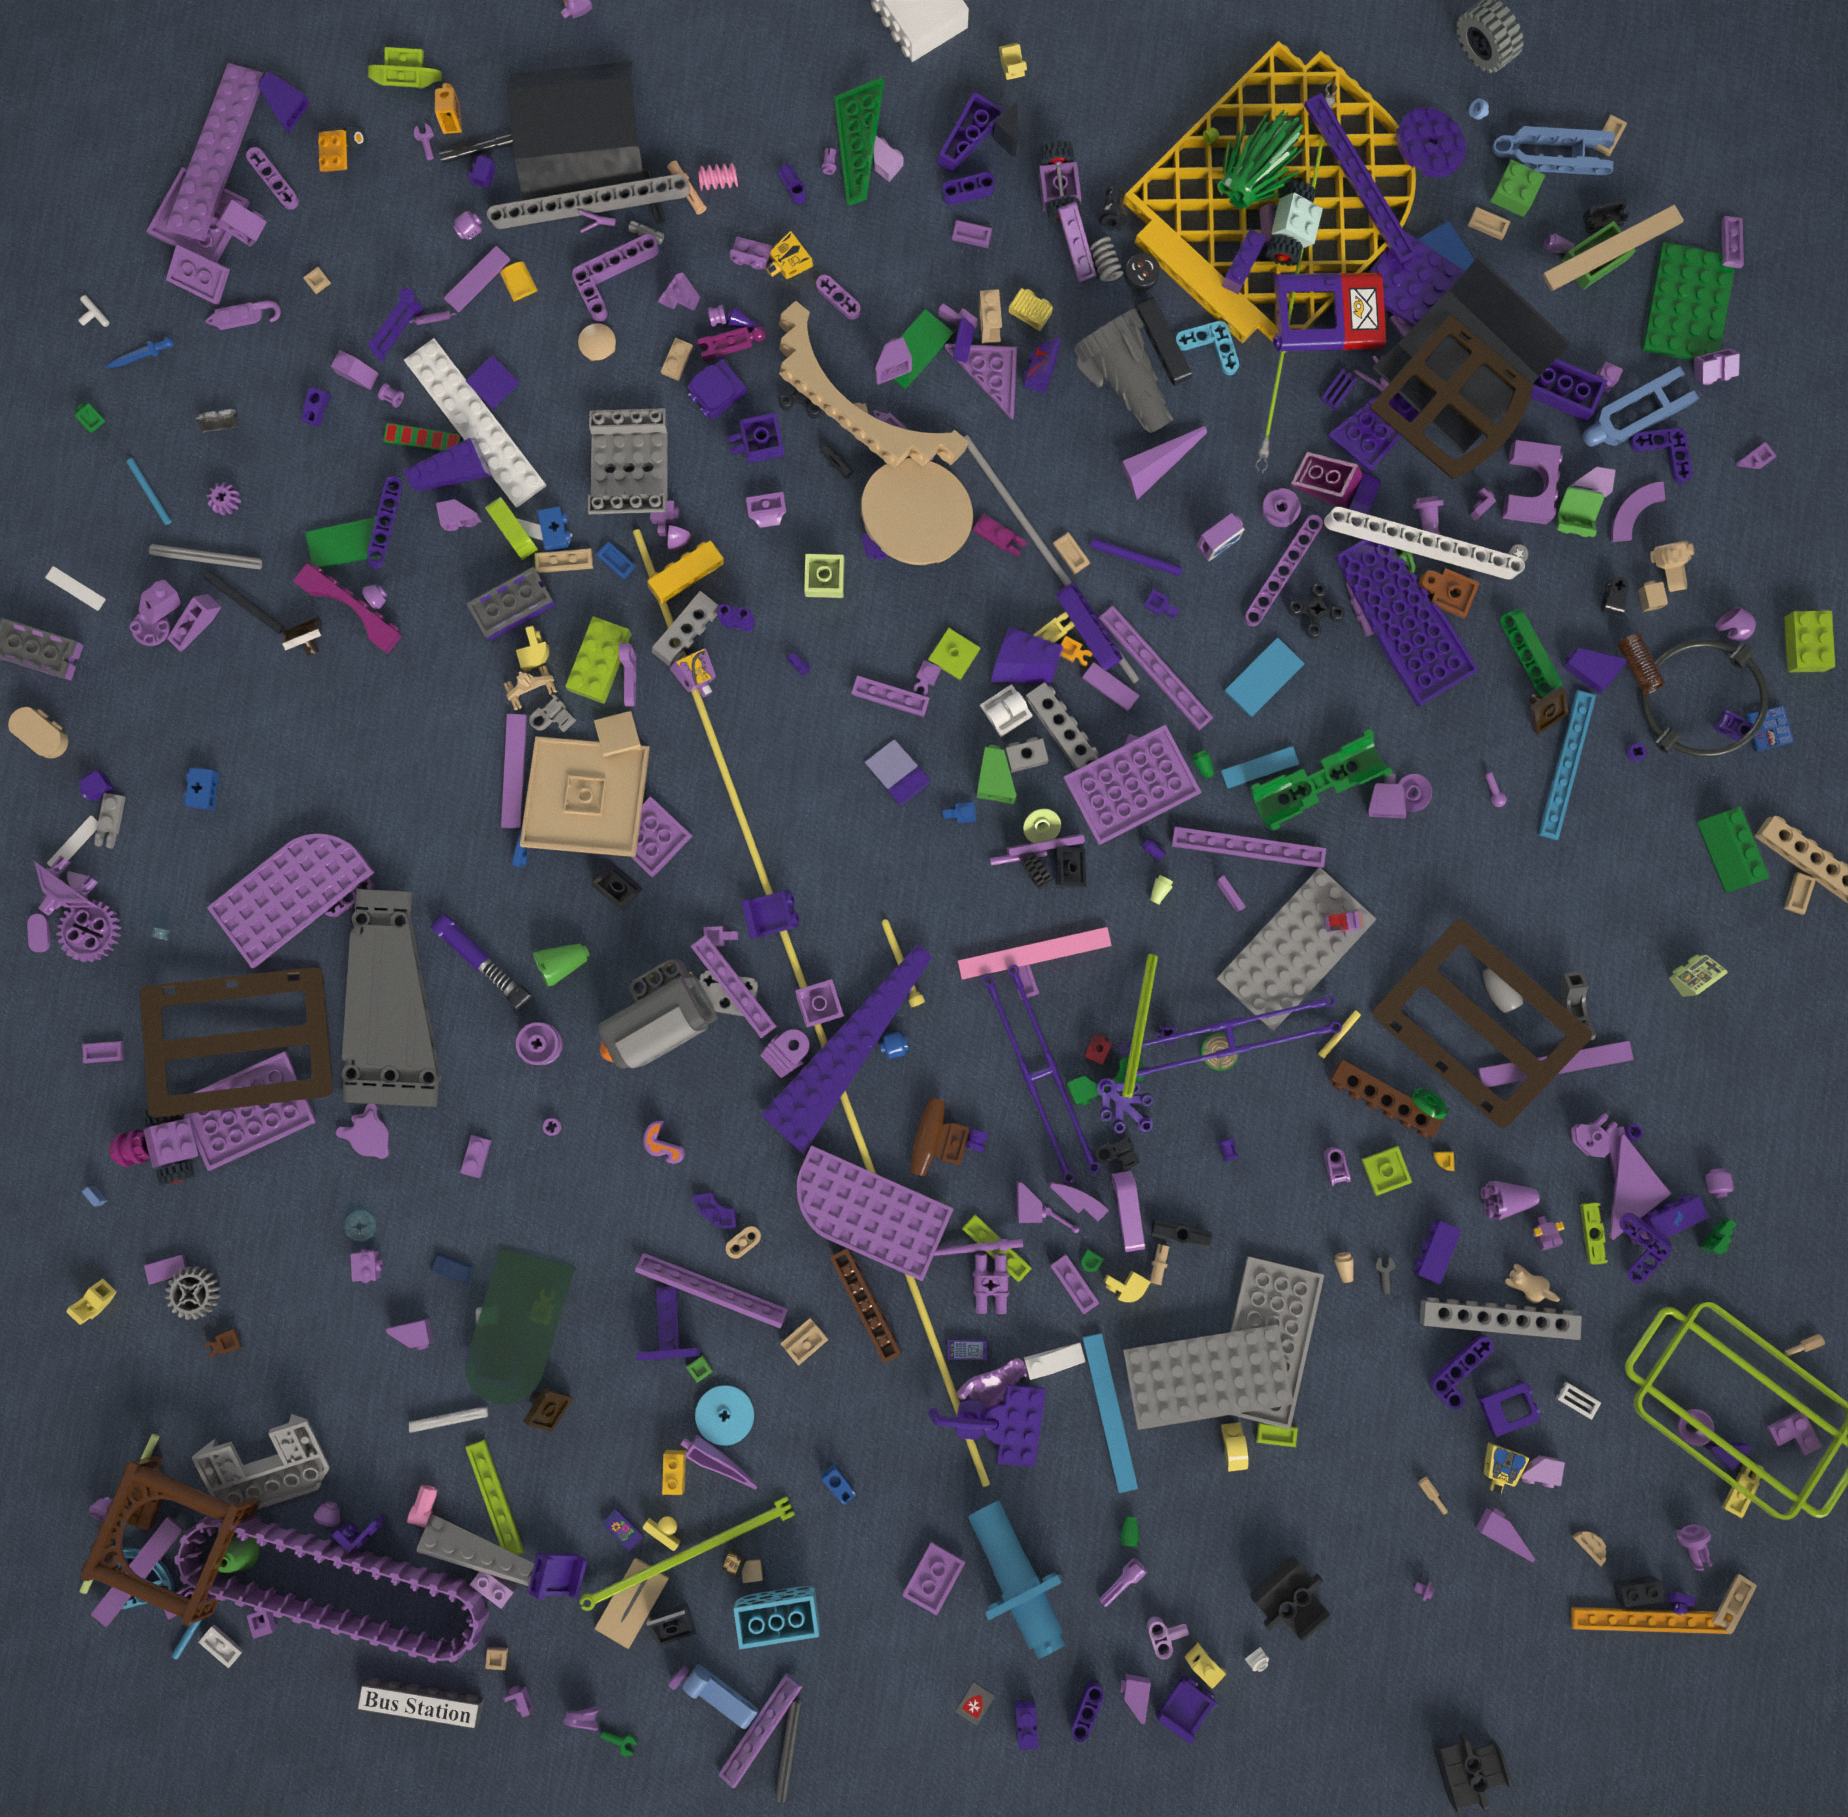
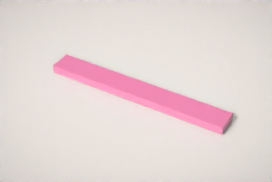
M1105 927L959 960L958 965L961 978L967 979L1007 970L1010 965L1020 967L1112 945L1108 928Z

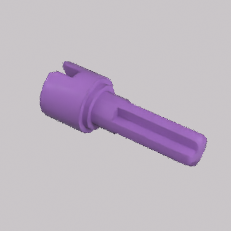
M1133 1557L1122 1568L1123 1574L1100 1597L1099 1601L1103 1606L1107 1607L1131 1583L1137 1584L1147 1573V1570H1143L1144 1566L1139 1560Z

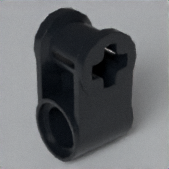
M1617 577L1606 584L1601 603V612L1619 616L1623 614L1629 587L1628 581L1625 578Z

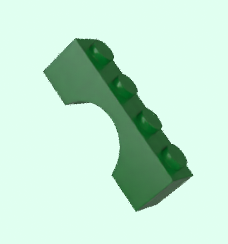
M1129 1056L1119 1060L1118 1071L1112 1079L1115 1083L1125 1082L1124 1073L1127 1070ZM1141 1058L1139 1059L1138 1069L1145 1068ZM1081 1076L1066 1083L1075 1105L1080 1104V1106L1089 1104L1091 1103L1090 1099L1095 1096L1098 1099L1102 1098L1097 1092V1083L1092 1082L1086 1076ZM1143 1076L1136 1078L1137 1082L1144 1080ZM1105 1086L1104 1090H1108L1110 1086Z

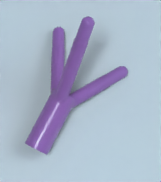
M582 210L578 211L579 214L597 220L580 229L581 233L599 224L615 226L616 218L602 217Z

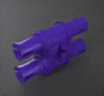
M721 604L718 607L719 621L726 628L741 629L745 632L746 630L751 632L754 629V616L746 607L745 609L744 607L737 608L728 604L726 606Z

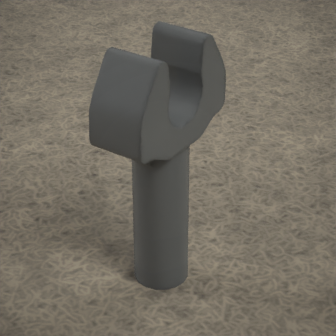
M1378 1257L1374 1263V1269L1379 1270L1382 1276L1383 1294L1391 1293L1389 1273L1395 1269V1263L1391 1257H1387L1388 1264L1384 1268L1382 1267L1381 1258Z

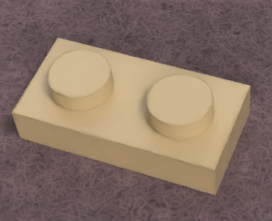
M675 338L662 367L661 374L679 381L692 352L693 345Z

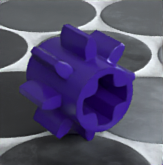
M1166 1022L1165 1028L1158 1025L1160 1031L1154 1035L1160 1038L1165 1035L1163 1031L1169 1030L1171 1032L1169 1035L1177 1034L1174 1031L1177 1026L1171 1028L1168 1022ZM1175 1039L1169 1040L1174 1044L1176 1043ZM1164 1041L1165 1046L1169 1045V1041Z

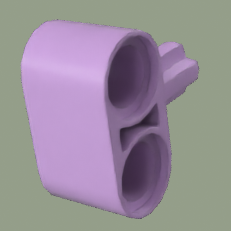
M1152 1617L1147 1622V1629L1153 1649L1160 1659H1168L1172 1655V1640L1189 1635L1186 1624L1167 1629V1626H1165L1160 1617ZM1159 1624L1162 1626L1160 1631H1152L1154 1625ZM1167 1644L1168 1646L1165 1651H1159V1645Z

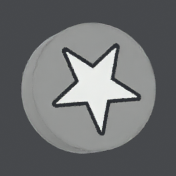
M1515 545L1508 552L1509 555L1519 557L1524 562L1528 558V550L1523 545Z

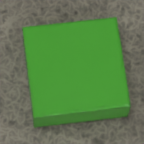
M703 1355L686 1366L696 1383L713 1372V1369Z

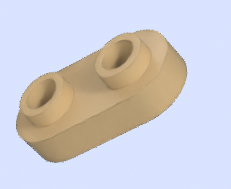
M749 1226L731 1239L726 1245L728 1256L735 1259L740 1258L758 1244L761 1239L760 1230L757 1227ZM750 1232L755 1234L754 1239L748 1238ZM733 1245H739L740 1250L738 1252H735L733 1250Z

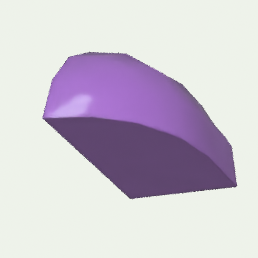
M669 525L668 549L670 552H676L686 544L688 545L691 534L682 528Z

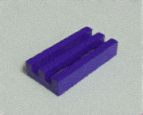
M1344 368L1320 399L1334 410L1338 408L1358 380L1351 373L1345 372ZM1344 376L1345 379L1334 392L1332 397L1328 400L1326 397L1338 383L1340 378ZM1348 380L1351 381L1350 385L1344 391L1342 396L1339 398L1336 404H1334L1333 400L1339 394L1341 389L1344 387Z

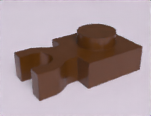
M236 1328L216 1336L217 1342L210 1341L203 1344L204 1348L208 1346L213 1347V1352L207 1354L208 1358L217 1355L219 1351L224 1355L243 1347Z

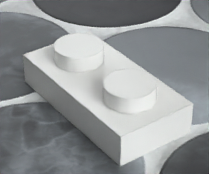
M215 1625L198 1642L227 1668L244 1651Z

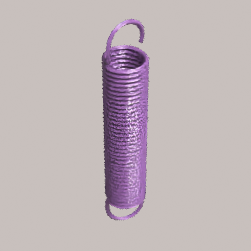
M449 311L418 316L416 320L411 321L421 325L450 319V316L453 315H450Z

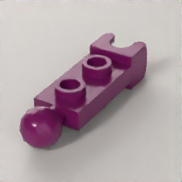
M747 327L716 336L700 338L697 342L699 348H708L701 355L703 361H709L722 355L752 347L751 340L763 341L766 337V331L762 327H755L749 333Z

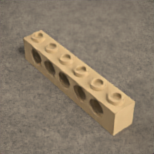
M1779 816L1767 818L1754 837L1807 875L1816 878L1818 883L1848 903V865L1837 861L1829 851L1819 848L1814 840L1805 838L1797 828L1787 825L1783 818ZM1779 832L1783 833V840L1780 839ZM1795 843L1799 845V851L1795 849ZM1811 854L1815 857L1814 863L1811 861ZM1827 865H1828V866L1830 867V869H1831V873H1830V874H1829V873L1827 872V870H1826ZM1843 877L1846 879V885L1842 882Z

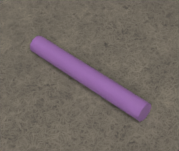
M1047 850L1031 852L1035 853L1037 857L1047 856ZM1031 853L990 858V864L992 866L1021 861Z

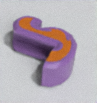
M664 1121L651 1123L644 1133L643 1144L646 1151L653 1156L667 1154L668 1158L666 1161L668 1163L676 1164L681 1162L685 1157L683 1147L658 1140Z

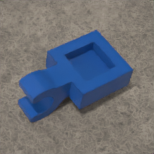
M974 802L955 804V810H943V819L956 818L957 824L976 822Z

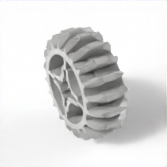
M189 1266L186 1268V1272L184 1269H180L179 1275L177 1273L173 1274L174 1280L167 1282L171 1286L165 1289V1291L170 1292V1295L165 1296V1299L171 1300L167 1306H174L172 1312H178V1317L180 1318L184 1315L186 1320L191 1319V1317L194 1320L198 1319L199 1316L205 1317L206 1312L213 1311L211 1306L218 1304L214 1300L220 1297L219 1294L215 1293V1291L220 1290V1287H215L214 1285L218 1280H211L213 1273L207 1274L206 1268L200 1271L199 1266L194 1267V1269ZM188 1277H194L200 1280V1282L192 1284L191 1282H187L185 1279H187ZM204 1288L206 1290V1297L203 1295ZM192 1301L194 1304H198L200 1307L197 1309H193L187 1307L185 1304Z

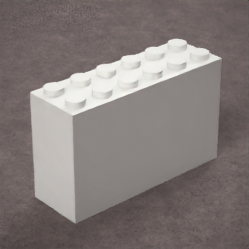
M871 0L874 11L876 13L879 12L886 28L889 27L894 41L899 42L904 56L909 57L912 62L968 28L969 8L963 0Z

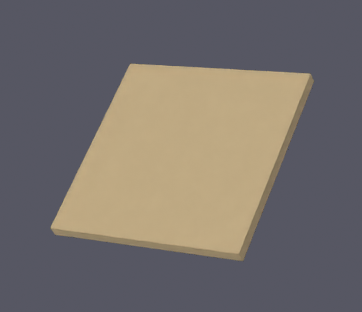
M535 736L520 846L636 857L650 747L640 745L641 747L604 757L600 742Z

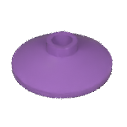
M1410 774L1399 781L1398 784L1403 785L1406 811L1417 812L1428 805L1432 797V787L1428 779L1419 774ZM1415 791H1418L1417 797H1414Z

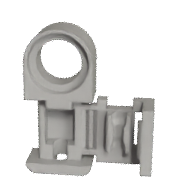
M551 695L553 699L542 710L538 708L530 716L529 722L534 729L539 731L547 728L552 722H557L559 724L558 727L565 732L576 720L565 710L566 706L555 695ZM539 716L543 717V724L536 726L534 720Z

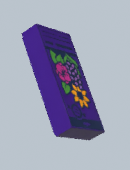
M617 1508L602 1522L629 1551L644 1536Z

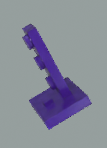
M673 1286L656 1287L659 1351L637 1353V1361L701 1356L700 1348L680 1349L677 1288Z

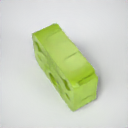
M501 497L485 507L522 560L538 550Z

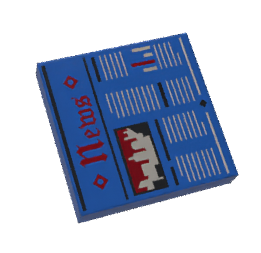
M1784 706L1767 710L1763 725L1751 739L1755 752L1794 742ZM1759 712L1745 715L1746 720L1754 724Z

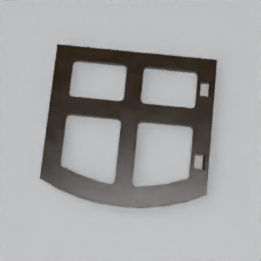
M1450 314L1370 405L1369 409L1453 480L1481 465L1507 441L1524 415L1534 385ZM1461 332L1470 338L1468 342L1459 336ZM1447 335H1451L1470 351V356L1448 381H1444L1427 367L1424 362ZM1482 364L1489 367L1514 389L1511 402L1499 425L1494 424L1459 394L1460 388ZM1507 370L1515 378L1513 380H1510L1503 373ZM1411 376H1416L1435 392V397L1413 422H1408L1389 405V401ZM1446 405L1453 407L1486 436V440L1479 446L1456 460L1449 457L1423 433Z

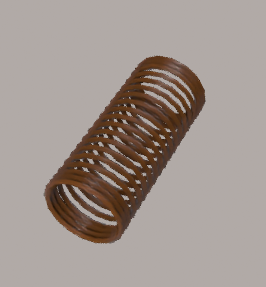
M1636 633L1621 640L1617 646L1621 649L1623 657L1627 660L1626 663L1630 667L1629 669L1633 673L1635 681L1639 684L1638 687H1640L1642 694H1648L1664 686L1665 680L1659 673L1649 650L1645 647L1646 644L1642 641L1643 637H1641L1640 633ZM1638 643H1641V644H1639V645H1637V646H1635V647L1629 649L1630 647H1632V646H1634V645H1636V644H1638ZM1641 649H1644V650H1642V651H1640V652H1638V653L1632 655L1633 653H1635V652H1637V651H1639V650H1641Z

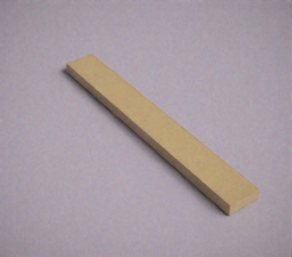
M1673 205L1550 269L1542 276L1549 289L1553 291L1676 227L1684 220L1676 206Z

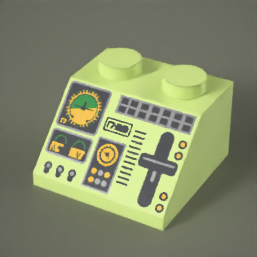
M1697 954L1688 960L1689 964L1685 967L1680 966L1673 971L1674 975L1669 977V979L1682 997L1694 996L1701 993L1728 972L1709 956H1699Z

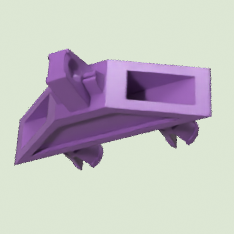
M60 855L49 869H45L34 861L42 892L45 893L44 901L39 906V909L45 914L50 915L61 905L64 907H98L87 899L88 893L98 884L93 878L87 875L86 879L77 889H73L59 879L60 873L70 864L68 860Z

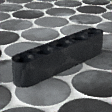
M1154 297L1135 304V310L1144 324L1143 328L1172 385L1175 386L1192 378L1191 370Z

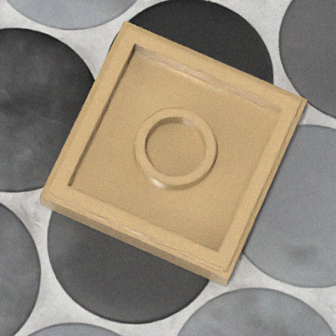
M631 711L594 720L604 757L641 747Z

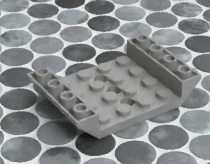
M665 408L590 411L589 428L592 435L591 495H588V514L665 512L668 501V433ZM629 466L635 468L630 473L625 472V469ZM646 466H652L653 470L650 472H645L644 468ZM609 467L615 468L613 473L606 472Z

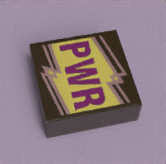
M729 1550L722 1569L733 1577L739 1578L746 1558L734 1550Z

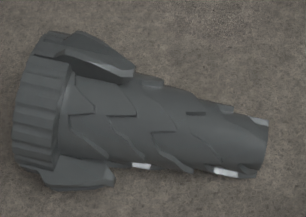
M1134 308L1074 346V350L1078 355L1076 366L1098 388L1103 385L1105 378L1115 392L1121 396L1127 409L1133 411L1143 428L1152 433L1168 424L1174 418L1165 404L1166 399L1156 382L1158 378L1151 367V361L1144 349L1145 343L1139 330L1144 324Z

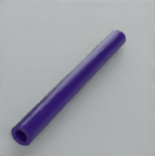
M1093 538L1090 546L1180 576L1183 568Z

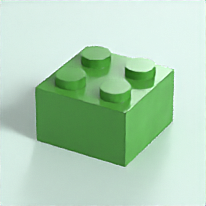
M1511 160L1490 202L1524 217L1530 209L1545 175Z

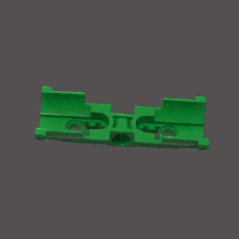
M1372 729L1363 732L1361 738L1342 746L1339 752L1322 759L1323 769L1308 777L1304 769H1301L1289 776L1284 774L1261 786L1259 782L1250 787L1251 796L1265 825L1271 831L1280 828L1279 823L1319 803L1320 801L1316 794L1331 787L1338 794L1356 784L1361 785L1380 775L1387 777L1393 774L1391 767H1387L1381 761L1374 747V733ZM1348 762L1356 764L1355 772L1347 770L1346 765ZM1340 766H1342L1344 773L1338 775L1337 780L1331 778L1332 770L1334 773L1341 770ZM1298 786L1300 789H1305L1303 796L1301 794L1292 796V793L1298 790ZM1281 794L1288 796L1289 801L1285 805L1281 804L1278 800Z

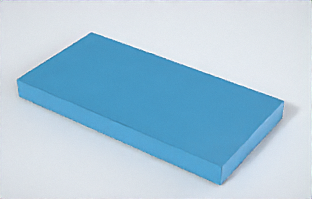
M1277 638L1224 692L1244 712L1252 717L1305 663Z

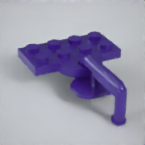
M1006 1384L1003 1404H996L987 1409L980 1400L966 1399L960 1403L957 1417L941 1416L937 1408H931L928 1411V1416L935 1425L956 1427V1433L962 1439L976 1440L985 1433L988 1439L998 1444L995 1461L997 1464L1035 1467L1046 1389L1044 1387Z

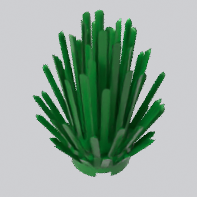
M1282 110L1275 121L1272 120L1269 124L1268 121L1265 123L1268 116L1266 112L1253 135L1248 136L1238 159L1240 146L1247 127L1245 123L1241 135L1239 131L1237 132L1230 162L1231 143L1228 141L1227 152L1224 154L1222 179L1217 184V188L1222 195L1225 192L1231 198L1229 202L1232 205L1243 210L1244 208L1247 209L1251 203L1282 195L1269 192L1283 187L1285 183L1291 180L1292 176L1299 173V171H1294L1275 181L1276 178L1287 172L1288 168L1280 170L1305 149V147H1301L1297 151L1296 147L1288 152L1298 142V138L1301 136L1300 131L1304 127L1301 124L1295 131L1290 133L1299 122V117H1296L1292 123L1290 119L1286 121L1285 118L1288 116V112L1282 117L1285 111Z

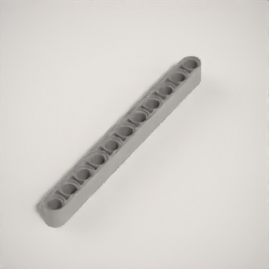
M676 174L495 205L488 209L487 217L495 228L504 229L580 216L582 214L578 213L579 210L592 214L680 199L689 195L690 185L684 175ZM679 184H685L683 188H677ZM661 187H666V190L663 192L658 191ZM648 190L645 195H640L641 191ZM630 193L627 198H622L623 194ZM611 196L610 200L603 201L605 197ZM593 199L590 204H585L587 200ZM574 202L572 207H567L569 203ZM556 205L554 210L549 211L551 206ZM533 209H538L536 213L531 214ZM515 212H519L518 216L512 217ZM497 215H501L498 220H494Z

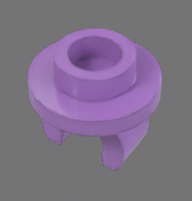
M1417 1582L1414 1591L1423 1594V1601L1426 1602L1427 1598L1431 1600L1435 1588L1431 1587L1432 1582H1429L1428 1587Z

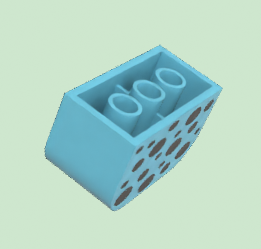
M802 1586L751 1594L739 1598L735 1603L734 1616L739 1649L815 1638L820 1635V1622L814 1587Z

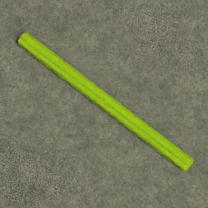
M1148 954L1122 1093L1124 1097L1128 1098L1133 1097L1158 956Z

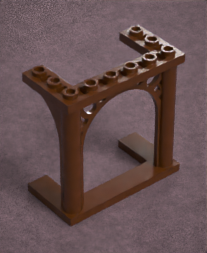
M159 1456L131 1461L123 1471L124 1477L122 1482L116 1487V1496L107 1508V1517L99 1527V1535L90 1548L91 1554L89 1559L82 1566L83 1573L80 1579L85 1581L98 1580L182 1617L181 1623L189 1626L214 1614L219 1600L216 1599L215 1595L209 1594L211 1586L237 1525L254 1518L261 1500L253 1497L230 1504L178 1482L159 1470L163 1460ZM136 1486L140 1487L143 1492L141 1501L137 1500L134 1496ZM149 1491H154V1494L149 1496ZM157 1499L172 1500L223 1522L191 1599L138 1576L126 1562L122 1548L125 1525L134 1511L149 1501ZM130 1501H131V1502H132V1507H131L130 1509H128L127 1506L129 1505V1503H130ZM113 1539L116 1540L115 1546H111ZM119 1563L122 1565V1570L117 1567Z

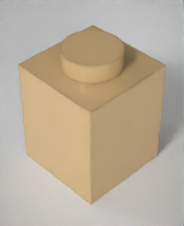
M1649 581L1644 583V586L1638 590L1643 612L1660 609L1668 604L1663 582Z

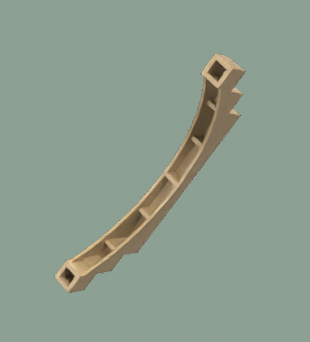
M795 301L781 314L779 326L788 333L782 337L779 350L788 358L782 362L779 374L800 393L808 397L813 404L818 405L828 416L835 419L843 428L851 432L856 439L867 445L872 452L878 454L887 464L896 468L909 455L916 463L924 467L938 454L942 460L952 465L965 452L969 441L955 430L952 433H922L906 430L878 420L852 404L829 381L814 356L807 330L810 312Z

